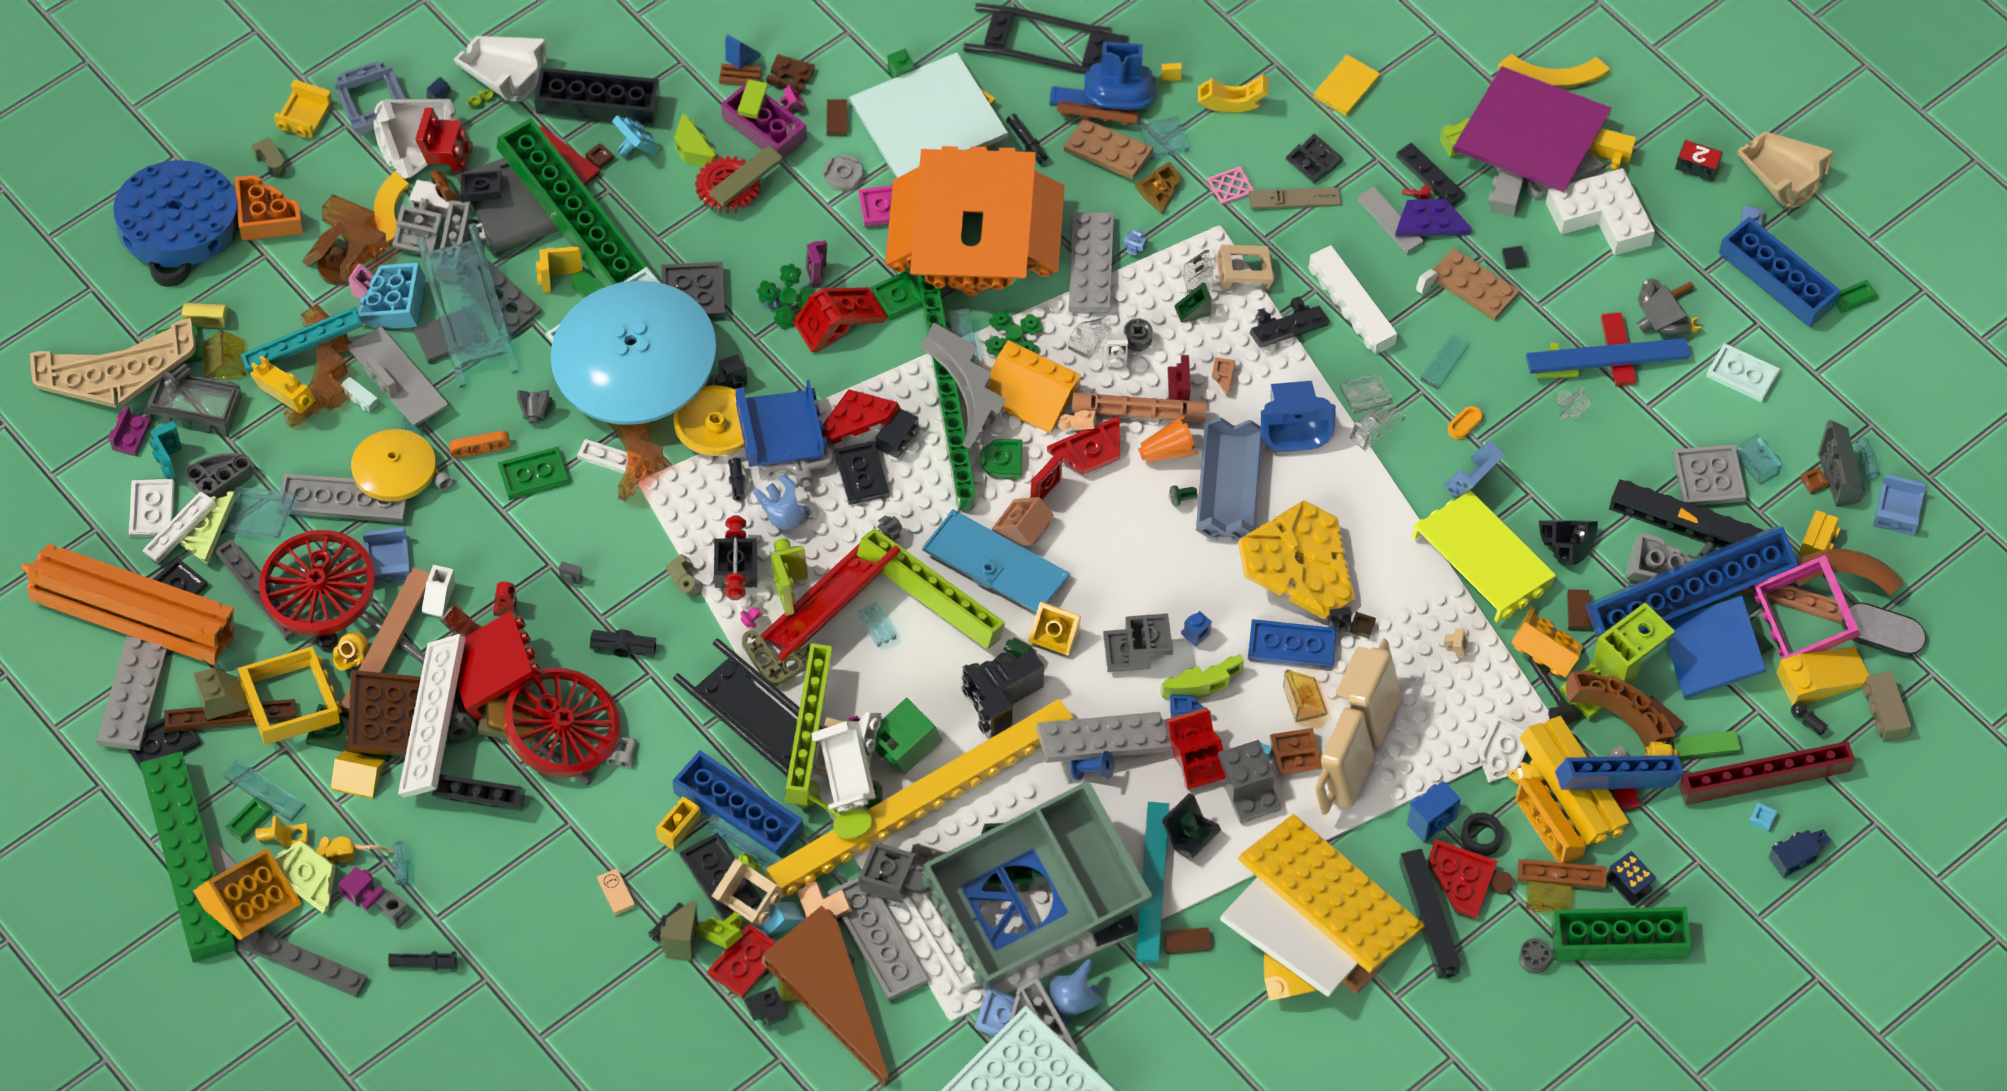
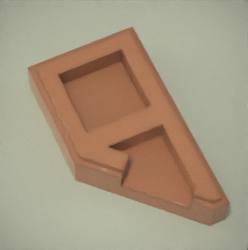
M1215 357L1212 379L1225 395L1229 396L1236 360Z

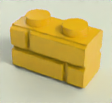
M1815 511L1801 544L1800 554L1806 555L1825 549H1833L1832 538L1837 539L1841 527L1837 526L1839 519L1824 512Z
M682 797L678 801L677 806H674L656 827L657 839L672 850H675L701 819L700 808L687 798Z

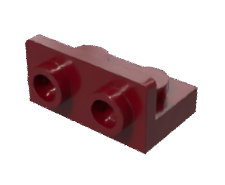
M1181 355L1180 363H1176V366H1169L1167 369L1169 400L1190 401L1189 355Z

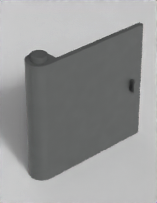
M504 158L461 173L502 170V199L470 202L487 233L488 240H485V244L489 252L492 251L494 254L560 231ZM458 174L456 178L461 185V174Z

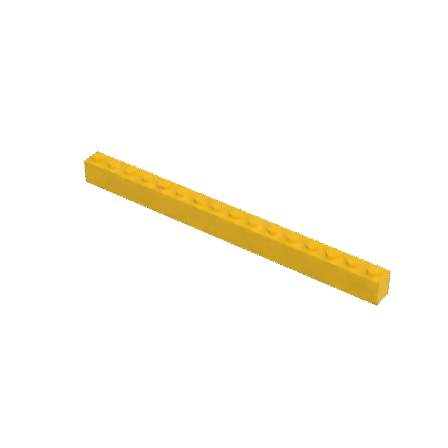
M1060 699L1054 701L868 809L867 812L871 815L872 826L867 834L856 839H843L832 830L766 869L767 879L784 889L781 898L786 895H793L803 885H809L822 874L832 872L836 866L849 862L858 853L868 851L874 841L883 842L887 840L891 834L904 830L911 822L923 819L927 813L934 809H940L947 801L959 798L966 790L979 786L983 780L995 777L1007 766L1012 767L1019 759L1031 756L1041 747L1036 731L1037 723L1073 720L1074 717Z

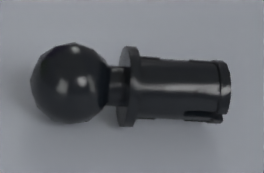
M1796 702L1791 706L1793 717L1803 718L1802 724L1809 726L1819 736L1828 728L1829 725L1818 718L1813 710L1808 712L1805 703Z

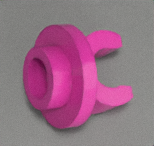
M752 607L748 612L742 610L740 612L742 616L740 620L746 627L756 628V620L763 613L759 608Z

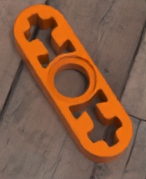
M497 431L455 439L450 442L449 448L452 457L461 458L504 450L511 445L508 432Z

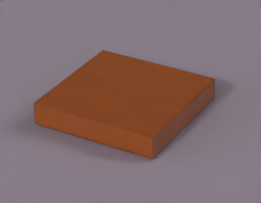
M337 223L323 232L304 257L303 263L309 266L322 258L344 230L345 226Z

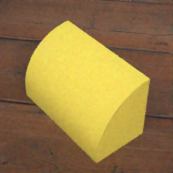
M184 303L181 315L182 320L191 318L197 327L225 329L228 305Z

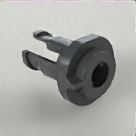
M455 696L446 739L459 741L467 738L474 732L475 722L471 715L465 714L464 708L461 705V698L456 701Z

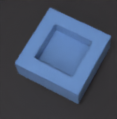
M1743 206L1740 224L1748 217H1751L1761 225L1763 209Z

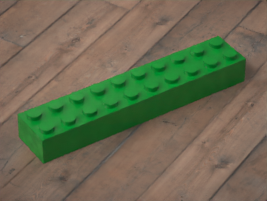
M532 118L498 136L496 149L571 246L581 249V259L603 287L622 283L647 267Z
M183 751L141 762L143 778L192 961L196 962L235 951L236 947L232 932L203 908L193 891L208 880L216 877Z

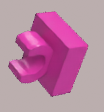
M791 86L783 89L785 96L781 97L779 101L784 105L788 103L784 107L791 112L795 108L801 112L806 108L798 91Z

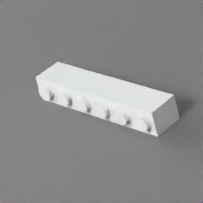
M1330 245L1310 255L1308 267L1311 274L1316 275L1321 287L1330 294L1332 302L1341 309L1343 317L1351 322L1355 333L1360 334L1363 338L1365 346L1376 355L1396 345L1397 332L1334 248Z

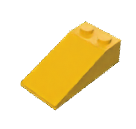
M1855 646L1791 656L1780 660L1776 672L1792 705L1796 702L1808 704L1860 688L1864 685L1867 676H1869Z

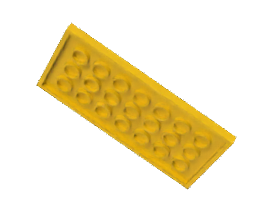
M1294 813L1242 852L1238 858L1244 866L1369 973L1423 930L1421 921Z

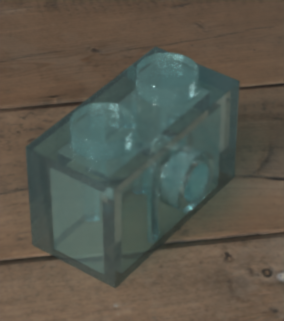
M1758 434L1737 445L1738 461L1759 486L1780 474L1783 464L1780 457L1772 452L1766 440L1762 439Z

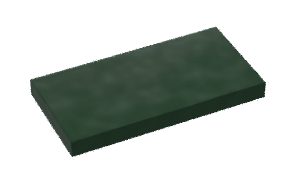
M318 704L316 712L326 710V705ZM341 710L342 713L339 714L340 723L308 732L306 744L340 752L347 751L349 712ZM352 752L366 756L385 759L386 762H390L392 756L384 754Z

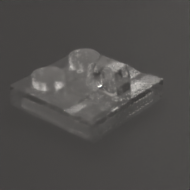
M1379 373L1340 382V390L1353 413L1367 411L1368 416L1376 414V408L1393 404V397Z

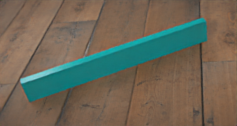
M1148 802L1142 878L1152 894L1150 904L1142 908L1139 913L1136 962L1158 964L1167 832L1162 820L1169 813L1170 803Z

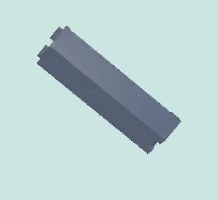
M1219 417L1205 423L1196 531L1209 539L1218 540L1219 536L1232 537L1231 541L1238 542L1242 537L1256 529L1263 441L1261 426L1254 421L1247 420L1234 426Z

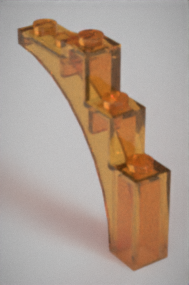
M318 303L301 314L304 328L330 317ZM347 334L316 346V368L313 378L308 385L316 401L301 414L292 408H288L284 412L286 424L291 429L296 425L302 424L312 414L318 413L322 407L325 406L331 411L341 406L346 400L344 388L337 380L342 379L348 373L346 362L338 354L344 352L349 345Z
M606 422L619 436L627 454L628 462L625 474L618 486V499L626 502L630 495L633 496L635 494L637 484L640 480L643 481L647 473L654 475L656 470L663 466L665 460L663 448L650 443L652 433H650L649 423L622 425Z

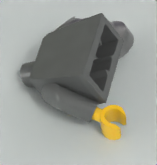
M1653 278L1644 281L1638 296V302L1646 316L1637 322L1643 333L1652 326L1659 334L1663 333L1665 335L1699 331L1702 326L1697 327L1693 324L1699 319L1694 317L1688 322L1690 320L1666 285L1662 286L1658 280Z

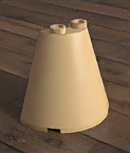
M1763 132L1752 140L1751 146L1746 144L1737 151V156L1741 158L1776 200L1788 208H1795L1804 204L1818 191L1822 185L1820 180L1823 174H1828L1833 157V151L1769 132Z

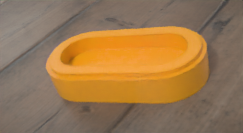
M1475 406L1464 408L1450 421L1447 430L1448 435L1455 440L1466 438L1481 423V410Z

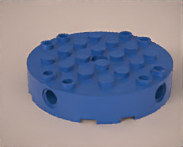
M174 160L149 165L125 181L114 201L113 211L116 230L124 248L134 257L149 264L151 262L160 263L162 267H179V264L186 263L194 265L216 256L232 241V236L239 225L237 197L232 184L218 170L199 162Z

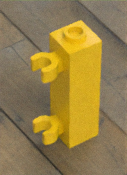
M1601 129L1588 153L1593 151L1598 157L1612 160L1610 169L1618 170L1620 163L1629 165L1636 137Z
M260 356L262 362L259 366L255 363L251 364L254 370L250 374L258 388L298 413H303L316 401L308 386L298 381L297 377L291 373L287 374L270 364L269 360L265 357Z

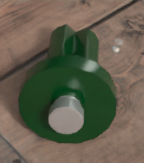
M1177 485L1171 486L1168 500H1171L1173 506H1180L1181 501L1196 499L1198 496L1197 489L1194 487L1179 489Z

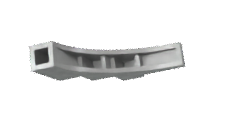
M933 323L920 349L943 365L960 388L968 414L967 434L963 446L970 449L974 442L976 444L979 443L983 435L980 430L982 428L985 430L988 424L992 425L996 418L1000 419L1006 409L1002 406L1006 399L988 389L991 384L988 381L991 372L973 363L977 357L974 355L977 346Z

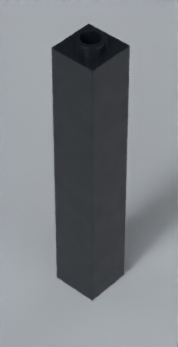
M1421 848L1403 852L1400 855L1399 865L1417 919L1423 925L1422 934L1437 979L1442 977L1446 979L1452 978L1459 974L1460 961L1423 850Z

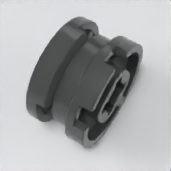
M1135 318L1125 324L1124 334H1126L1128 339V349L1143 351L1151 345L1153 330L1148 321Z
M1539 938L1525 941L1519 955L1520 966L1531 974L1544 972L1550 964L1552 956L1551 947L1546 941Z

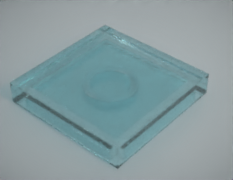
M1178 116L1139 125L1144 143L1153 147V153L1150 156L1151 160L1189 152L1190 147Z

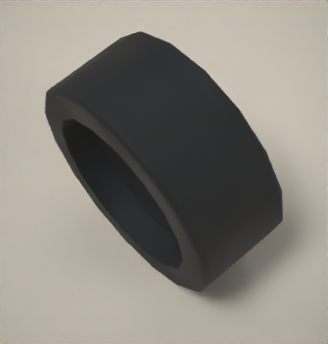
M151 262L149 264L154 281L166 287L177 286L183 283L190 272L189 263L181 264L178 271L170 274L158 271L157 267L160 263Z
M1475 813L1464 821L1461 831V843L1466 850L1482 856H1489L1500 848L1503 838V826L1495 816L1488 813ZM1476 825H1484L1494 831L1495 838L1488 844H1480L1470 838L1469 831Z

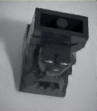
M1033 650L1022 654L1018 659L1010 652H1002L994 660L985 661L981 665L973 663L963 666L961 689L963 694L967 698L970 697L973 701V706L979 717L977 725L983 734L986 733L991 739L1011 727L1012 704L1044 687V664Z

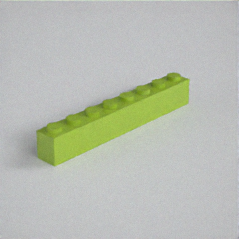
M874 528L861 538L857 556L869 561L878 562L895 545L898 546L901 552L884 567L885 570L881 573L988 650L1001 639L1005 622L883 533Z
M814 643L810 645L786 785V803L807 805L817 742H813L811 733L819 731L832 646Z

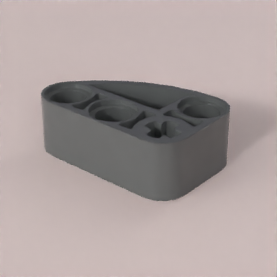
M228 453L201 459L190 465L185 472L188 486L196 495L201 491L208 497L215 496L218 499L225 497L227 492L235 490L253 476V467L249 456Z

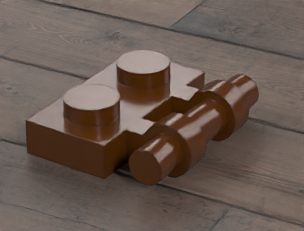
M777 54L771 67V74L773 75L768 74L766 82L772 83L776 87L791 86L796 91L804 92L806 89L805 84H809L814 73L815 64Z

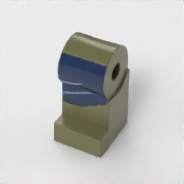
M270 137L251 145L254 158L257 161L261 159L264 161L271 176L280 177L285 173L284 159Z
M680 554L665 567L679 590L690 597H695L701 592L702 584L694 578L689 570L693 565L690 558Z

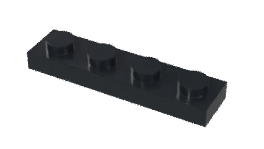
M1412 142L1396 153V158L1425 185L1430 186L1431 191L1440 199H1446L1454 206L1465 198L1466 193Z

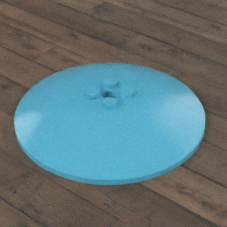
M652 281L622 282L593 292L567 313L557 328L553 339L551 367L561 393L582 413L597 420L613 424L647 423L675 413L693 400L702 390L715 364L716 338L712 323L704 309L685 292L675 287ZM628 340H636L634 345H626Z

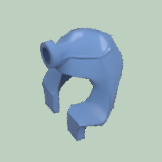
M785 473L778 478L786 488L780 500V491L774 483L765 488L769 493L770 499L758 488L754 489L753 494L761 504L772 525L783 530H791L799 526L804 518H809L812 512L809 507L798 505L795 495V482Z
M1090 959L1085 961L1074 974L1067 973L1066 976L1054 975L1051 978V1001L1064 1025L1069 1022L1070 1017H1075L1103 1002V999L1098 995L1101 988L1092 984L1088 986L1087 984L1092 967Z

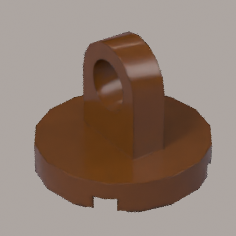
M330 247L317 262L318 273L329 284L343 285L348 283L349 277L358 265V259L349 249Z

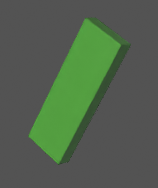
M1736 731L1683 736L1672 739L1673 749L1677 750L1679 760L1740 753Z

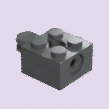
M873 842L858 878L860 891L902 903L906 891L924 895L929 891L930 887L928 889L925 888L921 880L922 873L916 870L915 853Z

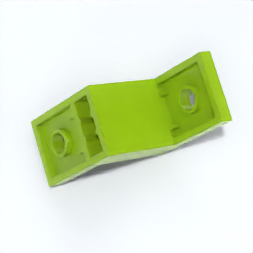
M1645 602L1598 637L1592 663L1582 671H1593L1597 675L1605 677L1614 676L1635 686L1642 659L1673 637L1675 631ZM1645 627L1649 630V633L1642 634L1638 629ZM1566 683L1560 686L1559 691L1567 698ZM1572 702L1588 720L1604 709L1590 703Z

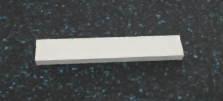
M906 891L903 899L959 992L962 993L976 986L977 983L973 977L974 970L972 966L968 967L962 956L964 953L960 947L956 946L951 932L944 924L943 919L927 893L921 895Z

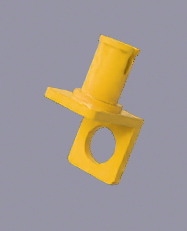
M273 816L272 827L256 829V839L259 842L276 839L284 848L291 847L298 841L307 843L308 825L305 823L286 826L277 816ZM297 830H301V838L292 840V834Z

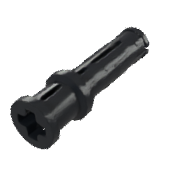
M433 951L431 954L389 953L388 965L389 968L426 967L433 971L438 969L456 971L457 952L438 953V951Z

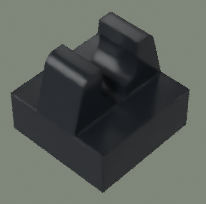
M1345 607L1329 610L1328 626L1335 633H1339V628L1344 627L1347 632L1350 631L1351 608Z

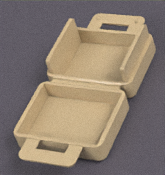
M1385 638L1382 639L1379 648H1356L1336 691L1338 698L1349 700L1350 707L1343 709L1321 758L1323 770L1316 783L1315 791L1323 815L1329 813L1333 804L1345 808L1353 807L1375 759L1373 748H1378L1382 744L1401 702L1402 695L1389 642ZM1326 783H1327L1328 790H1329L1328 795H1327L1326 789H1325V784H1326Z

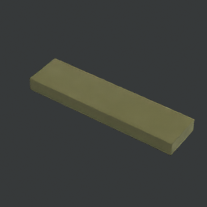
M768 145L710 190V196L721 206L725 207L783 161V157Z

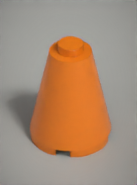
M1184 416L1178 417L1140 443L1141 448H1138L1142 460L1146 459L1149 463L1198 455L1197 450H1192L1195 447V443L1187 423L1182 424L1181 422L1185 420Z

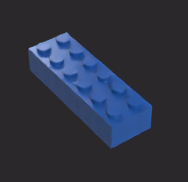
M1751 217L1744 220L1722 239L1719 254L1809 327L1837 305L1841 290Z
M701 750L695 754L672 780L673 791L680 798L685 797L696 804L705 815L776 863L804 832L802 818Z

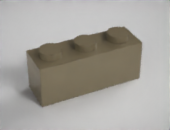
M1892 671L1867 676L1864 685H1862L1864 697L1868 698L1869 712L1871 716L1874 715L1877 734L1881 735L1882 741L1908 737L1911 724Z

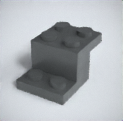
M1168 613L1125 616V629L1103 631L1107 672L1150 669L1151 656L1173 655Z
M1259 740L1218 752L1219 761L1226 774L1224 787L1240 823L1281 811V804L1273 789L1275 775Z

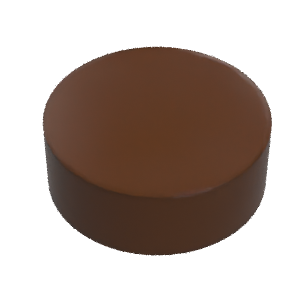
M1504 871L1496 872L1491 879L1493 891L1498 894H1507L1511 891L1513 887L1512 876Z

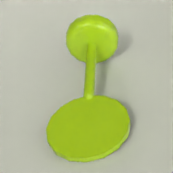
M813 780L810 782L807 805L795 804L799 808L806 809L816 803L837 816L834 820L833 828L835 833L843 839L860 838L867 834L872 826L871 815L865 810L851 809L842 813H838L836 809L829 810L828 804L818 799L820 793L819 786Z

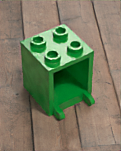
M906 697L881 720L875 739L874 750L881 758L885 757L888 760L889 766L895 772L900 771L903 775H906L943 740L936 726ZM891 738L899 745L893 751L886 744Z

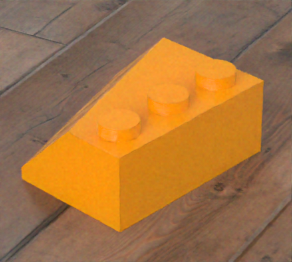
M1531 606L1517 628L1511 643L1514 644V648L1519 652H1526L1531 655L1536 663L1540 665L1545 664L1550 667L1552 673L1566 678L1579 659L1583 645L1565 631L1555 630L1552 621L1546 617H1538L1535 614L1537 610Z

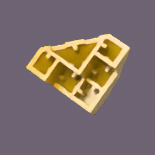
M1266 952L1264 953V979L1269 1000L1317 990ZM1348 976L1343 980L1342 983L1349 982Z

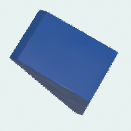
M728 34L726 35L725 60L739 69L761 55L760 52Z

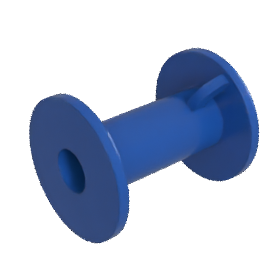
M1103 751L1100 759L1070 761L1071 774L1075 780H1081L1085 772H1101L1104 779H1110L1114 772L1113 756L1109 751Z

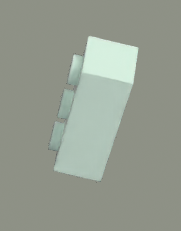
M348 377L340 385L341 393L344 396H348L353 403L360 405L364 411L366 410L370 413L379 405L378 398L351 377Z

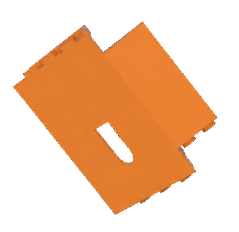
M942 146L941 149H921L919 167L893 180L885 265L900 273L910 268V274L925 276V281L936 288H944L950 285V287L958 289L968 296H975L991 287L994 290H1002L1012 285L1013 278H1026L1027 269L1041 277H1048L1059 269L1065 185L1034 170L1036 152H1016V148H999V151H987V147H970V150H958V146ZM963 212L983 213L981 241L976 246L969 247L961 241Z

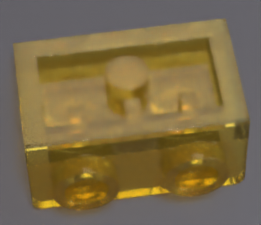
M1528 881L1525 909H1531L1534 912H1554L1555 909H1571L1572 886Z

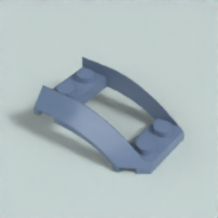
M379 61L340 73L338 83L335 84L352 127L356 133L367 138L366 132L375 131L374 120L377 119V114L372 111L359 116L347 89L357 88L362 84L376 82L384 78L391 98L405 99L392 66L385 67L384 63Z

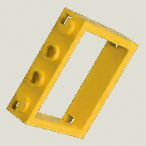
M313 647L238 668L240 684L264 745L340 723L339 714L342 713L340 703L334 700L335 692L333 686H328L329 678L326 669H321V666H323L321 657L319 655L316 656ZM310 666L327 709L270 726L253 683Z

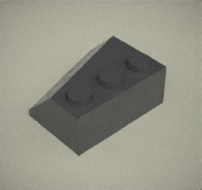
M1829 420L1827 421L1817 455L1825 477L1829 482L1833 500L1836 506L1860 502L1862 494L1865 492V487L1860 479L1849 429L1835 421Z

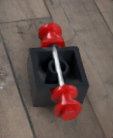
M733 515L726 519L725 526L729 530L725 532V538L714 539L715 588H725V596L735 601L740 600L746 595L745 588H757L758 577L757 538H746V532L742 530L746 527V520L739 515Z

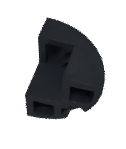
M1539 520L1542 541L1545 546L1550 547L1554 553L1553 557L1569 565L1578 564L1587 557L1596 538L1598 521Z

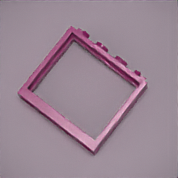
M1826 555L1754 585L1757 592L1753 594L1757 604L1762 603L1765 609L1761 611L1766 623L1770 622L1773 628L1769 632L1773 641H1778L1781 648L1777 649L1781 659L1803 653L1828 650L1861 636ZM1823 570L1848 630L1790 653L1765 594Z

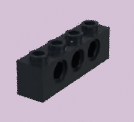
M439 774L437 789L432 791V795L438 799L522 811L526 790L520 786Z

